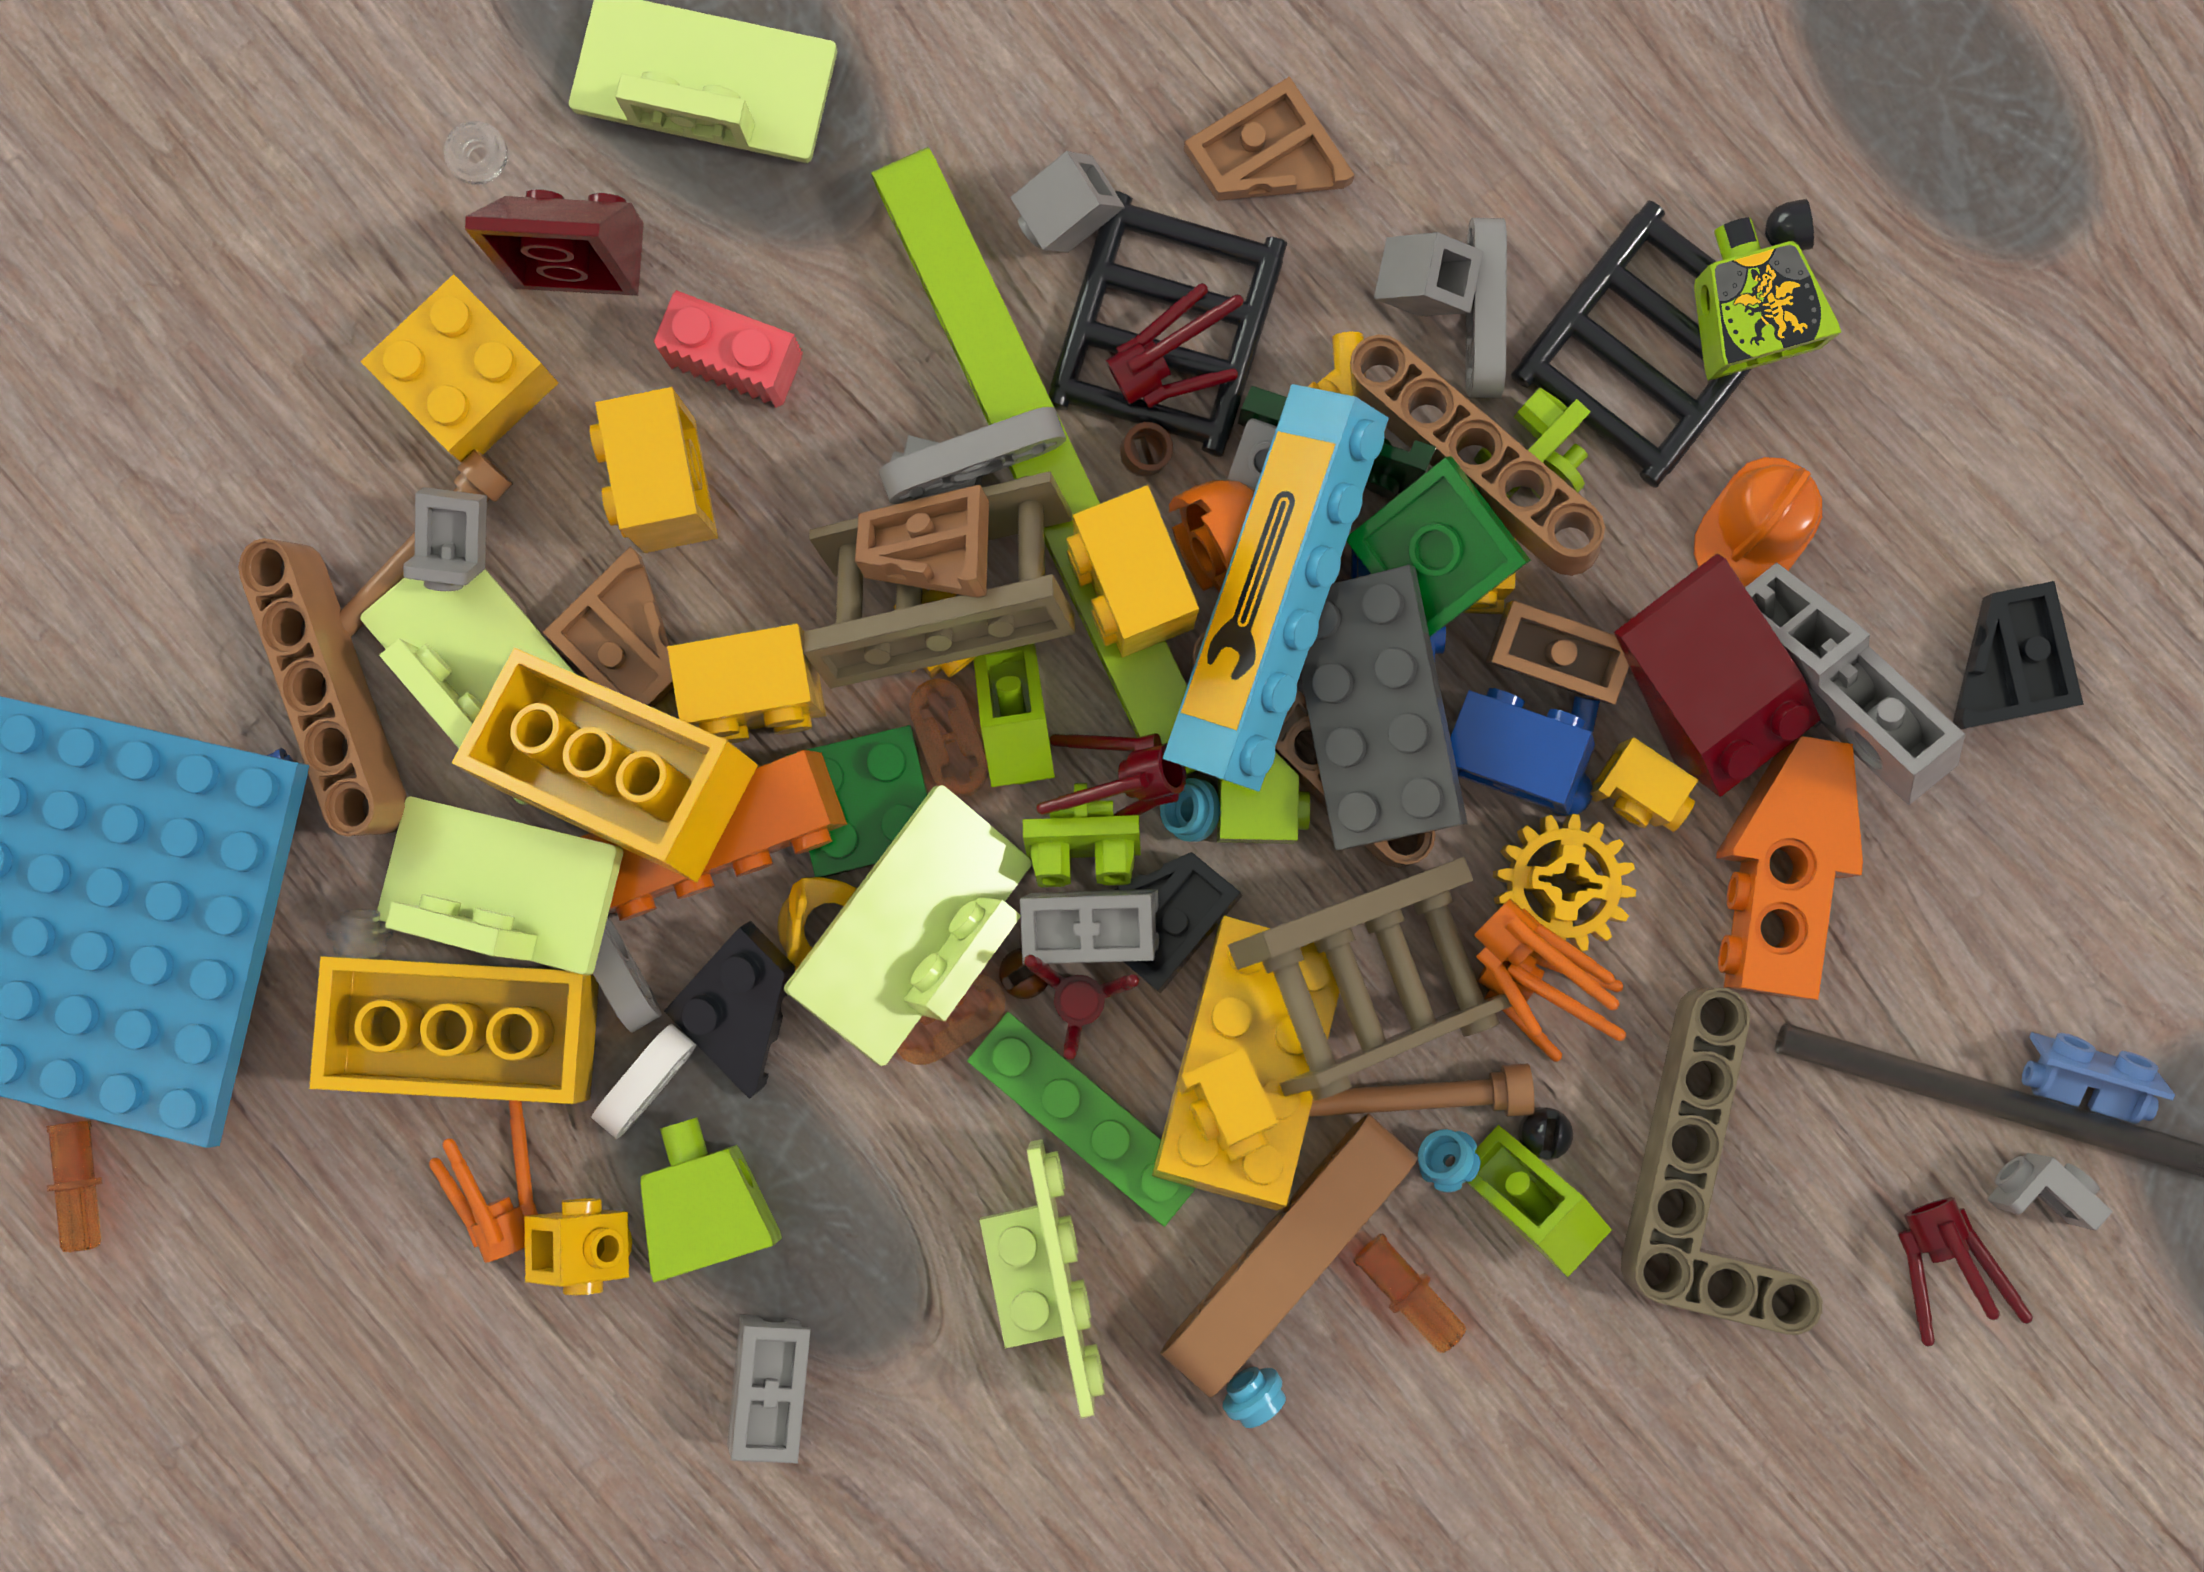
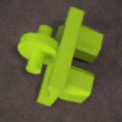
M1539 388L1517 411L1514 418L1537 439L1528 451L1579 493L1584 488L1585 482L1577 468L1588 457L1587 452L1578 444H1573L1563 456L1555 452V450L1572 434L1591 411L1578 399L1567 408L1559 399ZM1482 447L1474 457V461L1478 465L1483 464L1491 459L1492 455L1487 449ZM1521 486L1508 491L1506 494L1507 498L1510 499ZM1531 489L1534 495L1540 499L1538 493L1535 490Z
M1074 783V792L1088 788L1087 783ZM1100 800L1050 813V818L1023 819L1026 855L1032 860L1038 887H1064L1071 884V858L1095 857L1097 883L1103 885H1128L1131 882L1135 861L1134 856L1141 855L1139 815L1114 816L1113 800Z

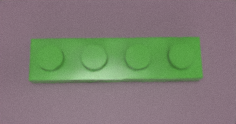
M1010 1011L1003 1016L967 1060L968 1063L1162 1226L1165 1227L1195 1191L1196 1188L1152 1176L1161 1138Z

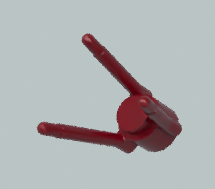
M1204 283L1198 284L1136 337L1116 347L1118 353L1105 361L1128 404L1130 405L1143 398L1150 409L1168 398L1236 380L1238 371L1230 368L1162 385L1161 380L1171 375L1163 356L1241 307L1244 302L1243 297L1238 294L1232 296L1155 344L1153 340L1207 294V285Z
M1157 733L1138 738L1053 734L1049 740L1050 744L1056 747L1129 751L1131 753L1128 755L1127 760H1123L1119 765L1118 780L1040 802L1036 807V811L1041 815L1125 793L1128 797H1136L1139 800L1117 811L1114 816H1140L1159 805L1178 801L1179 793L1184 790L1186 785L1185 766L1162 759L1168 743L1161 744V738Z
M1027 955L1024 958L1025 966L1056 990L1054 995L1056 1012L1063 1021L1068 1023L1063 1055L1067 1060H1073L1076 1057L1082 1026L1092 1023L1100 1016L1104 1009L1105 998L1131 990L1139 984V978L1134 974L1126 975L1101 985L1087 975H1074L1065 979L1034 955Z
M1954 1197L1927 1203L1904 1215L1910 1229L1898 1233V1237L1907 1255L1917 1322L1919 1323L1921 1341L1925 1346H1932L1935 1339L1922 1253H1928L1932 1263L1955 1258L1988 1319L1997 1320L2000 1316L1999 1310L1968 1252L1971 1250L2020 1321L2025 1324L2032 1321L2033 1316L2022 1301L2021 1296L1973 1229L1965 1209H1959Z

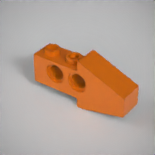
M1800 736L1786 746L1772 759L1719 847L1716 859L1741 862L1740 872L1735 871L1732 874L1727 890L1728 909L1734 910L1731 935L1723 937L1718 956L1720 973H1726L1724 988L1799 1000H1819L1835 878L1862 875L1863 856L1853 744ZM1776 849L1786 852L1793 864L1791 877L1785 883L1778 881L1770 870V858ZM1770 911L1778 915L1784 925V936L1775 947L1769 945L1761 933L1762 920Z

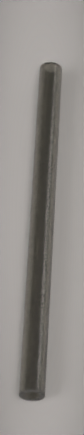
M1784 1023L1781 1026L1777 1035L1775 1045L1777 1054L2204 1178V1144L1788 1023Z

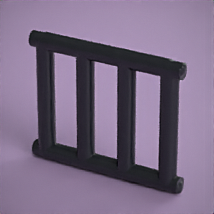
M1115 191L1125 208L1098 230L1053 374L1048 396L1055 409L1067 410L1069 404H1073L1137 424L1143 422L1158 424L1170 434L1203 443L1202 450L1215 457H1222L1232 432L1283 265L1287 242L1281 238L1266 237L1265 243H1261L1131 205L1133 200L1131 196ZM1125 229L1255 267L1246 301L1243 302L1241 307L1220 320L1238 326L1227 360L1182 346L1163 356L1170 370L1194 377L1230 368L1238 371L1236 380L1219 385L1210 418L1162 404H1157L1149 409L1144 399H1139L1129 405L1121 392L1078 380L1088 346L1117 354L1116 347L1138 335V333L1096 321L1107 287L1169 306L1175 304L1180 298L1195 288L1188 284L1114 263ZM1208 291L1188 311L1202 315L1231 297ZM1154 339L1153 341H1154L1155 344H1156V343L1160 342L1161 340Z
M1647 201L1522 357L1519 365L1511 373V377L1516 383L1526 388H1529L1533 383L1538 388H1542L1559 399L1567 408L1578 399L1591 411L1582 422L1642 467L1643 470L1640 472V477L1649 486L1657 488L1664 478L1672 472L1751 369L1711 380L1698 398L1695 399L1587 316L1605 292L1611 289L1703 360L1699 324L1625 267L1646 241L1694 278H1697L1708 265L1717 261L1663 221L1662 218L1665 216V211L1654 201ZM1571 336L1680 419L1659 447L1651 443L1550 364Z

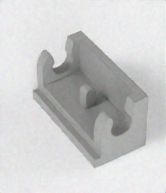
M1158 889L1030 893L1020 898L1023 964L1024 958L1027 955H1034L1046 964L1153 961L1155 959L1154 952L1159 947V934L1156 933L1155 913L1159 907Z
M740 1314L727 1441L731 1461L798 1463L811 1330L809 1327H803L798 1320L785 1318L784 1322L781 1323L763 1321V1318L758 1315Z

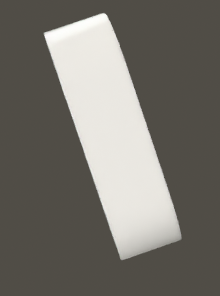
M673 1024L668 1025L647 1046L606 1095L591 1118L616 1139L621 1137L683 1066L697 1045Z

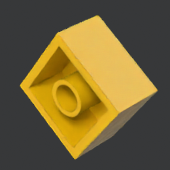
M454 274L360 361L418 422L460 462L474 449L484 455L559 384L543 364Z
M668 387L595 402L599 423L590 425L589 430L593 451L598 463H607L611 486L602 487L601 492L609 524L611 526L618 525L622 536L629 538L644 553L718 539L696 421L674 388Z
M1148 485L1073 514L1074 535L1066 538L1069 548L1067 555L1079 585L1082 587L1092 583L1097 597L1091 599L1093 606L1091 613L1105 647L1116 643L1123 658L1194 629L1199 607Z
M797 623L667 646L679 720L721 737L731 744L749 740L748 730L773 728L774 734H790L811 729V719L826 716L819 673L803 653L804 630Z

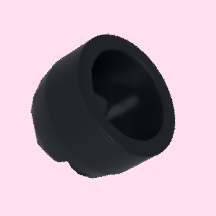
M1807 199L1786 202L1772 211L1765 227V235L1770 245L1774 246L1794 241L1799 245L1801 251L1813 249V219Z
M1539 1107L1534 1109L1533 1115H1526L1522 1118L1518 1129L1520 1143L1536 1157L1543 1160H1552L1559 1158L1570 1148L1573 1140V1129L1568 1118L1560 1111L1548 1107ZM1547 1118L1556 1119L1551 1151L1542 1150L1546 1136Z

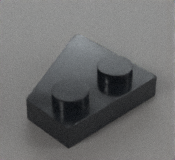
M2055 581L1996 592L1983 597L1953 723L1960 730L2084 705Z
M1192 852L1163 864L1161 869L1148 875L1140 874L1133 877L1128 885H1118V888L1114 889H1158L1159 907L1155 913L1156 933L1159 934V947L1154 952L1155 959L1153 961L1122 962L1160 994L1219 925L1223 916H1226L1242 897L1238 889Z
M751 920L735 931L664 1010L749 1099L767 1084L769 1074L765 1073L764 1069L770 1045L778 1039L783 1019L781 1004L784 997L788 995L784 991V986L793 975L796 967Z

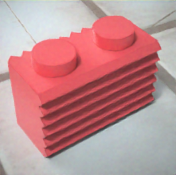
M677 290L670 299L654 339L658 351L671 369L679 367L682 373L690 371L694 378L702 375L706 382L713 379L717 386L725 383L729 391L737 388L740 395L748 392L752 399L760 396L763 403L772 401L775 408L784 404L803 351L799 348L798 341L794 337L795 334Z

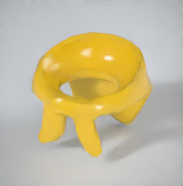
M805 877L792 885L789 896L782 904L778 916L777 929L779 941L786 952V957L796 966L795 971L812 949L805 937L804 925L807 916L814 908L824 903H836L844 906L857 888L843 881L824 877Z

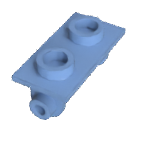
M2031 1032L2029 1036L2041 1056L2038 1062L2031 1060L2027 1062L2022 1073V1083L2025 1086L2031 1087L2034 1095L2079 1107L2089 1086L2095 1088L2087 1104L2091 1111L2133 1124H2138L2141 1120L2152 1121L2159 1105L2158 1098L2155 1096L2172 1101L2175 1097L2174 1092L2158 1073V1066L2141 1055L2121 1051L2118 1057L2096 1051L2095 1047L2087 1041L2065 1033H2058L2056 1038Z

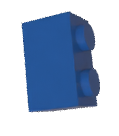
M1489 688L1486 695L1469 690L1450 737L1458 777L1568 816L1595 747L1592 732L1584 729L1586 722L1573 714L1558 709H1549L1547 716L1523 708L1525 703L1523 699L1500 689Z

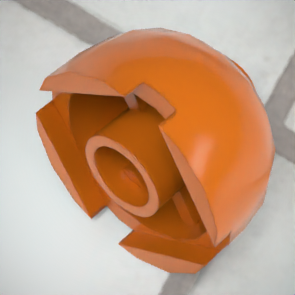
M1212 480L1186 490L1173 497L1169 503V513L1180 509L1182 522L1173 526L1172 531L1187 567L1203 591L1215 586L1220 593L1255 492L1252 487L1239 481Z

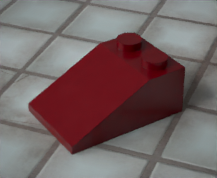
M529 190L526 192V197L504 196L467 215L465 218L466 232L515 289L638 296L644 223L632 203H626V200L620 196L608 193H594L588 196V200L564 199L561 194L553 191Z
M1718 553L1614 631L1674 763L1698 779L1700 783L1719 797H1722L1738 783L1750 776L1755 770L1821 720L1804 676L1726 558Z

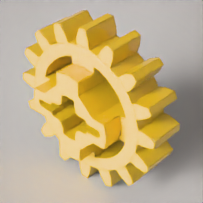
M1571 814L1566 816L1562 829H1559L1554 817L1549 815L1540 818L1541 834L1539 835L1529 826H1524L1517 830L1519 840L1523 844L1521 848L1513 845L1502 847L1500 853L1511 864L1509 868L1493 871L1492 877L1498 881L1506 882L1507 892L1494 897L1495 904L1504 905L1509 899H1512L1521 909L1525 908L1543 926L1564 940L1569 938L1571 945L1580 951H1586L1589 947L1587 934L1591 933L1599 941H1608L1612 938L1606 922L1608 920L1615 922L1627 921L1629 915L1617 905L1620 899L1636 896V889L1622 885L1621 876L1635 870L1634 863H1617L1614 855L1620 851L1624 843L1621 839L1604 844L1600 840L1604 824L1600 822L1593 823L1584 832L1580 830V816L1578 814ZM1555 841V847L1551 848L1550 859L1541 866H1527L1528 861L1539 848ZM1586 850L1599 863L1603 876L1597 875L1585 860ZM1566 869L1567 879L1576 881V885L1588 886V888L1564 894L1562 898V890L1560 888L1552 886L1549 882L1539 881V879L1562 874ZM1524 891L1532 892L1543 906L1542 918L1532 910ZM1588 901H1601L1592 916L1584 922L1573 926V921L1577 920L1580 907Z

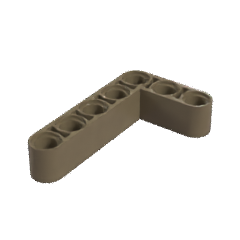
M1699 987L1685 994L1676 1009L1622 1252L1621 1272L1625 1282L1633 1290L1657 1303L1783 1334L1800 1335L1810 1331L1818 1323L1822 1314V1298L1818 1289L1811 1281L1779 1267L1701 1249L1749 1030L1750 1011L1746 1001L1733 990L1728 988ZM1710 999L1717 1000L1725 1012V1020L1722 1027L1713 1034L1705 1030L1700 1020L1701 1009ZM1701 1061L1710 1071L1711 1083L1704 1094L1695 1097L1687 1087L1686 1075L1695 1063ZM1690 1125L1695 1130L1697 1146L1694 1153L1688 1158L1680 1160L1674 1154L1672 1139L1678 1129ZM1677 1189L1683 1198V1210L1675 1220L1668 1223L1663 1222L1658 1213L1659 1200L1665 1192ZM1664 1253L1670 1263L1667 1278L1660 1284L1650 1286L1644 1278L1645 1264L1653 1255ZM1728 1269L1732 1277V1288L1725 1298L1712 1301L1708 1294V1282L1716 1271ZM1791 1285L1795 1293V1302L1792 1309L1785 1315L1775 1316L1772 1309V1298L1775 1292L1782 1286Z

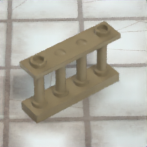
M1051 471L982 488L989 500L988 541L1018 534L1019 581L986 589V596L971 597L957 594L955 597L922 604V588L896 584V609L891 612L862 618L863 574L855 562L858 518L810 529L809 540L834 576H838L836 623L804 631L803 653L828 687L832 689L1075 634V614L1053 574L1045 576L1044 527L1072 521V511Z
M1465 857L1228 944L1237 970L1262 962L1266 974L1274 973L1310 1071L1280 1083L1284 1096L1310 1090L1314 1101L1321 1100L1350 1089L1352 1085L1348 1077L1349 1075L1459 1028L1463 1037L1500 1024L1496 1013L1512 1005L1505 994L1486 999L1483 998L1448 904L1453 902L1449 890L1473 881ZM1412 904L1417 915L1424 914L1459 1006V1009L1437 1018L1434 1016L1399 924L1405 921L1401 908ZM1362 923L1365 924L1368 934L1374 932L1376 934L1411 1029L1387 1039L1383 1033L1349 943L1355 940L1351 928ZM1314 942L1318 954L1322 952L1326 954L1361 1050L1337 1060L1334 1059L1298 963L1304 960L1300 947Z

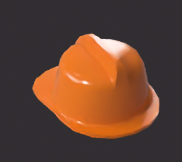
M1763 457L1744 465L1731 478L1699 524L1694 538V557L1698 567L1718 553L1726 558L1744 587L1748 586L1776 562L1789 571L1816 534L1822 519V497L1815 481L1811 478V473L1784 458Z

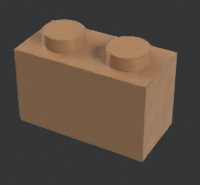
M1514 600L1507 602L1485 661L1486 663L1598 700L1602 703L1616 705L1629 669V664L1615 635Z

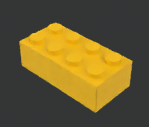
M515 647L452 761V764L490 787L694 882H698L758 764L729 741Z
M1223 916L1216 930L1177 1081L1181 1075L1244 1047L1278 1120V1124L1270 1130L1263 1132L1268 1142L1266 1146L1231 1161L1227 1151L1221 1150L1216 1138L1206 1141L1201 1134L1190 1108L1191 1103L1198 1101L1195 1091L1192 1090L1182 1095L1176 1083L1152 1176L1278 1211L1287 1206L1313 1102L1310 1090L1284 1096L1280 1083L1310 1071L1274 973L1266 974L1262 962L1237 970L1228 944L1271 928ZM1312 942L1300 947L1304 960L1298 963L1328 1040L1340 991L1325 952L1318 954L1316 946Z
M320 956L309 1089L564 1104L588 1101L591 1099L599 984L593 973L591 975H583L561 969Z

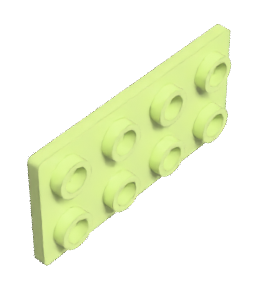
M594 0L571 90L569 106L576 114L808 163L813 157L837 56L836 44L831 40L644 0Z
M486 568L469 584L463 585L462 589L456 591H435L426 588L422 580L403 578L365 610L360 617L364 625L386 649L379 656L458 748L463 743L514 647L577 674ZM514 798L517 803L527 805V803Z
M943 785L934 786L784 986L785 993L875 1064L886 1065L922 1016L946 1021L1020 919L1021 915L1005 901L1031 867V859Z
M409 796L405 800V808L397 830L376 917L378 920L386 922V928L490 956L533 961L578 974L591 975L595 970L623 857V849L620 846Z
M1040 1139L1031 1141L1027 1148L1038 1205L981 1217L980 1225L1005 1348L1064 1336L1080 1417L1085 1418L1094 1416V1397L1105 1395L1103 1383H1105L1097 1344L1085 1346L1082 1330L1091 1328V1311L1084 1279L1072 1281L1068 1263L1078 1261V1247L1071 1215L1062 1217L1058 1215L1055 1197L1063 1196L1065 1189L1058 1151L1046 1153L1044 1141Z

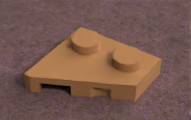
M1290 76L1184 141L1185 153L1217 201L1343 189L1352 184L1355 176Z
M981 485L859 513L855 562L863 576L872 580L971 597L986 596L989 500Z
M630 546L543 633L591 681L653 708L674 688L667 646L671 645L643 559Z

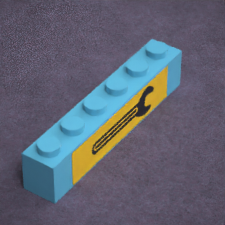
M1295 384L1291 385L1162 759L1260 792L1265 775L1274 762L1275 746L1287 711L1295 701L1297 682L1308 650L1316 640L1319 630V619L1327 595L1339 574L1340 558L1352 523L1360 513L1362 494L1372 465L1383 447L1384 431L1389 418L1359 398Z

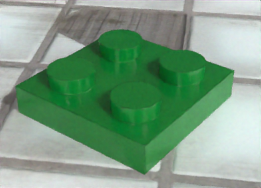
M1452 456L1441 460L1349 534L1347 538L1348 544L1371 574L1406 565L1416 568L1430 637L1531 561Z
M911 725L807 749L809 751L822 752L847 825L829 831L832 842L809 851L815 877H828L874 866L928 795Z

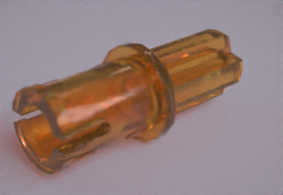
M91 1120L46 1126L47 1133H49L54 1184L47 1185V1192H55L59 1243L63 1252L71 1253L91 1250L100 1246L101 1243L96 1185L103 1184L102 1177L95 1178L90 1127H92Z
M1383 1233L1374 1237L1356 1254L1352 1261L1392 1301L1388 1308L1393 1313L1401 1311L1437 1352H1447L1462 1339L1466 1332L1465 1325L1429 1287L1428 1284L1431 1278L1426 1273L1418 1275L1387 1241V1237Z

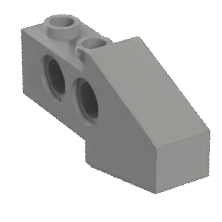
M1777 562L1745 587L1804 676L1821 719L1813 726L1814 728L1822 723L1841 742L1853 744L1854 754L1908 805L1913 803L1959 765L1965 733L1869 647L1870 634L1859 624Z

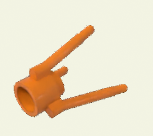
M1509 899L1474 934L1485 946L1476 958L1492 972L1518 1017L1521 1018L1533 1037L1540 1036L1542 1028L1503 964L1508 959L1517 967L1533 950L1611 1011L1618 1009V999L1587 973L1608 985L1614 982V975L1594 959L1543 926L1525 908L1521 909L1512 899Z
M1534 950L1517 967L1508 959L1503 962L1526 1002L1535 992L1617 1041L1625 1039V1030L1541 980L1545 971L1536 965L1558 973L1561 972ZM1484 966L1477 979V982L1489 989L1484 999L1504 994L1492 972ZM1587 973L1605 989L1613 992H1621L1624 986L1620 980L1615 979L1612 984L1608 985ZM1512 1006L1502 1010L1552 1061L1558 1062L1562 1059L1561 1051L1548 1039L1543 1031L1540 1036L1533 1037Z
M508 1100L519 1206L513 1207L509 1196L486 1204L467 1162L463 1158L454 1139L448 1138L444 1140L443 1149L464 1194L439 1158H432L429 1162V1166L439 1181L441 1188L466 1226L474 1248L479 1247L485 1263L500 1259L525 1248L524 1216L538 1215L533 1201L522 1101Z

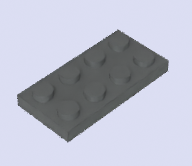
M1406 565L1333 583L1319 619V630L1316 640L1308 650L1300 675L1335 850H1344L1468 824L1416 568Z

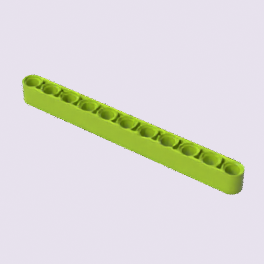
M930 148L921 149L871 172L881 200L988 425L1034 409L1054 407ZM1061 423L1066 437V441L1061 446L1043 455L1009 466L1014 480L1051 471L1072 511V521L1044 527V543L1136 737L1157 733L1161 738V744H1165L1169 741L1187 689V684L1166 641L1122 658L1117 644L1113 643L1105 647L1091 613V610H1093L1091 599L1097 597L1092 583L1082 587L1079 585L1067 555L1069 548L1066 538L1074 535L1073 514L1096 506L1100 502ZM1185 767L1186 775L1196 771L1194 769Z

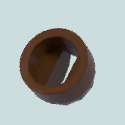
M1143 422L1133 426L1125 435L1120 445L1121 462L1127 471L1138 477L1152 476L1159 473L1168 464L1173 454V442L1169 433L1160 425L1151 422ZM1134 440H1141V447L1147 464L1141 462Z
M1019 948L1005 956L1000 965L999 978L1003 988L1010 995L1020 999H1029L1041 994L1046 989L1048 983L1036 974H1033L1015 987L1013 986L1008 976L1025 966L1022 960V948Z

